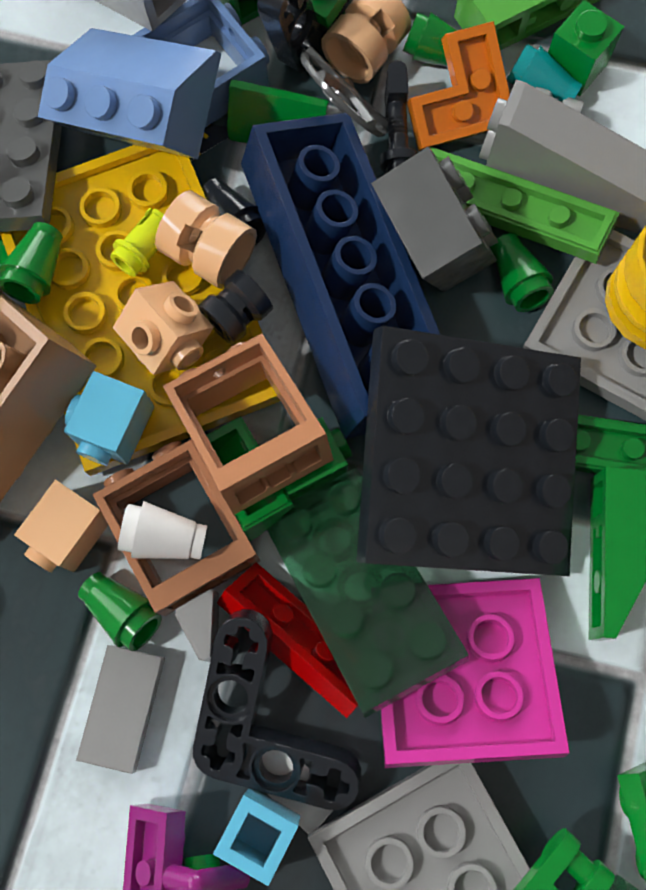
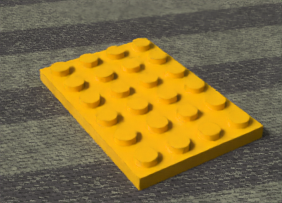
M138 145L123 148L56 173L50 225L60 231L63 239L60 244L51 291L49 295L42 296L37 304L25 303L29 313L70 342L97 366L94 369L95 372L144 390L155 407L130 461L154 452L169 443L190 437L163 386L177 379L184 371L198 368L226 353L232 347V345L228 344L212 330L202 345L204 348L202 356L192 366L185 370L175 368L153 375L113 329L135 288L174 281L197 305L210 294L218 295L223 290L196 275L192 264L188 266L180 265L158 250L148 261L149 269L145 273L139 272L135 277L123 272L112 261L110 255L114 251L113 243L117 239L124 240L145 216L149 208H155L165 214L174 199L188 190L206 199L189 157ZM29 230L0 232L8 256ZM258 321L250 322L246 327V335L237 343L247 342L263 333ZM89 378L87 379V381H86L84 387L82 388V390H81L80 392H78L77 395H78V394H80V395L82 394V392H83V390H84V388H85V386H86V384H87ZM265 379L196 416L203 431H207L240 416H245L278 403L280 399L269 381ZM79 455L84 471L89 476L123 464L110 459L108 466H104Z

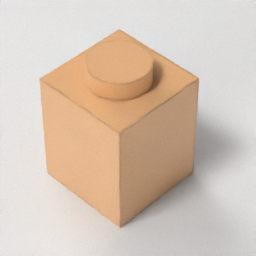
M55 479L14 536L29 545L24 555L43 569L52 573L58 565L66 570L75 572L105 531L108 523L100 509Z

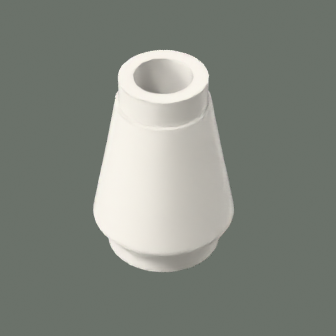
M143 501L142 507L128 504L120 530L118 550L132 552L131 558L135 559L194 558L200 560L207 525L197 524L193 520Z

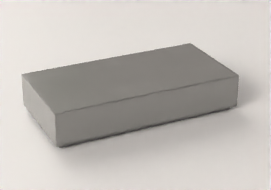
M107 645L76 761L130 774L136 772L165 657Z

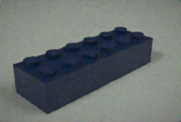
M347 113L253 125L241 166L255 203L258 206L259 214L345 440L366 434L373 330L381 326L441 334L403 242L371 184L376 180V177L351 117Z

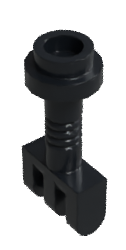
M399 60L392 61L387 68L384 103L385 118L388 120L389 150L381 153L379 157L380 168L385 174L418 153L415 149L409 148L406 107L409 93L408 72L406 64Z

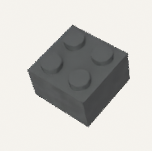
M428 146L371 183L422 279L442 292L451 289L497 261L490 247L497 244L498 240L475 203L469 207L466 205V202L474 197L449 156L439 161Z

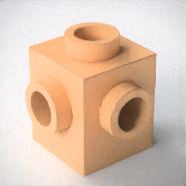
M174 281L135 288L113 326V329L135 353L139 361L153 375L175 368L185 370L192 366L202 356L204 352L202 345L214 328L201 313L196 302L187 296Z

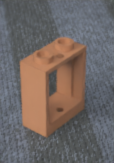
M263 333L247 342L235 344L226 353L198 368L184 371L177 379L163 386L233 515L334 460L326 432ZM267 379L296 426L223 466L196 416Z
M192 439L184 444H181L180 441H175L161 447L152 455L153 461L135 471L132 468H127L114 473L104 481L103 489L92 494L118 542L125 514L123 509L128 504H134L192 470L195 472L233 542L162 582L150 559L131 558L132 552L122 551L154 612L162 616L169 615L192 599L250 568L254 563L260 562L258 555L219 491Z

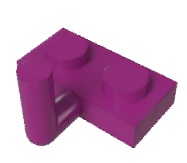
M153 804L130 805L123 890H239L248 886L250 876L231 864L199 870L182 866L186 811Z

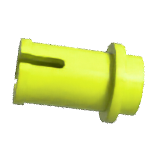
M149 208L146 211L145 216L124 240L117 239L113 243L114 251L110 255L112 261L130 276L135 277L139 272L145 273L150 267L149 259L157 251L155 245L156 232L164 214L155 208Z

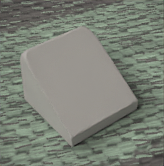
M214 589L206 591L175 609V616L199 660L206 662L211 660L214 641L219 627V605L217 604L219 593Z

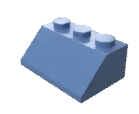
M91 28L47 65L38 117L78 132L198 160L221 53L211 49Z

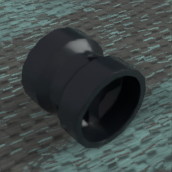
M239 269L224 281V289L218 295L210 294L198 305L201 313L214 326L213 330L232 346L246 335V327L250 322L261 321L273 310L270 299L261 287L249 275Z

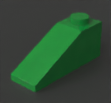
M605 467L591 478L588 640L594 641L617 638L646 582V470Z

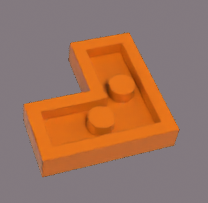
M494 21L446 33L441 38L452 87L415 96L407 101L418 151L428 146L435 147L488 132V123L497 99L501 98L508 101L510 92Z

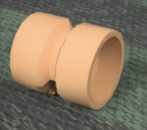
M353 0L346 8L345 14L340 15L321 39L322 50L326 59L342 76H349L353 82L359 84L368 83L386 62L388 54H391L411 30L409 12L401 0Z
M188 190L174 199L166 210L156 232L155 245L159 252L180 265L188 266L192 264L196 275L217 288L224 289V281L237 269L243 270L255 247L257 233L256 229L229 213L220 216L218 206L197 193Z

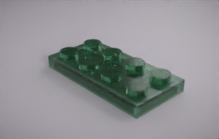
M356 467L292 500L294 507L269 527L267 532L362 714L366 718L468 662L469 654L417 567L356 562L362 476Z

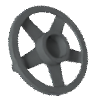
M311 46L301 54L300 59L307 72L322 88L326 97L342 113H347L354 121L377 137L381 138L387 134L388 120L355 90L353 80L349 76L342 78ZM313 65L319 68L321 71L317 72Z

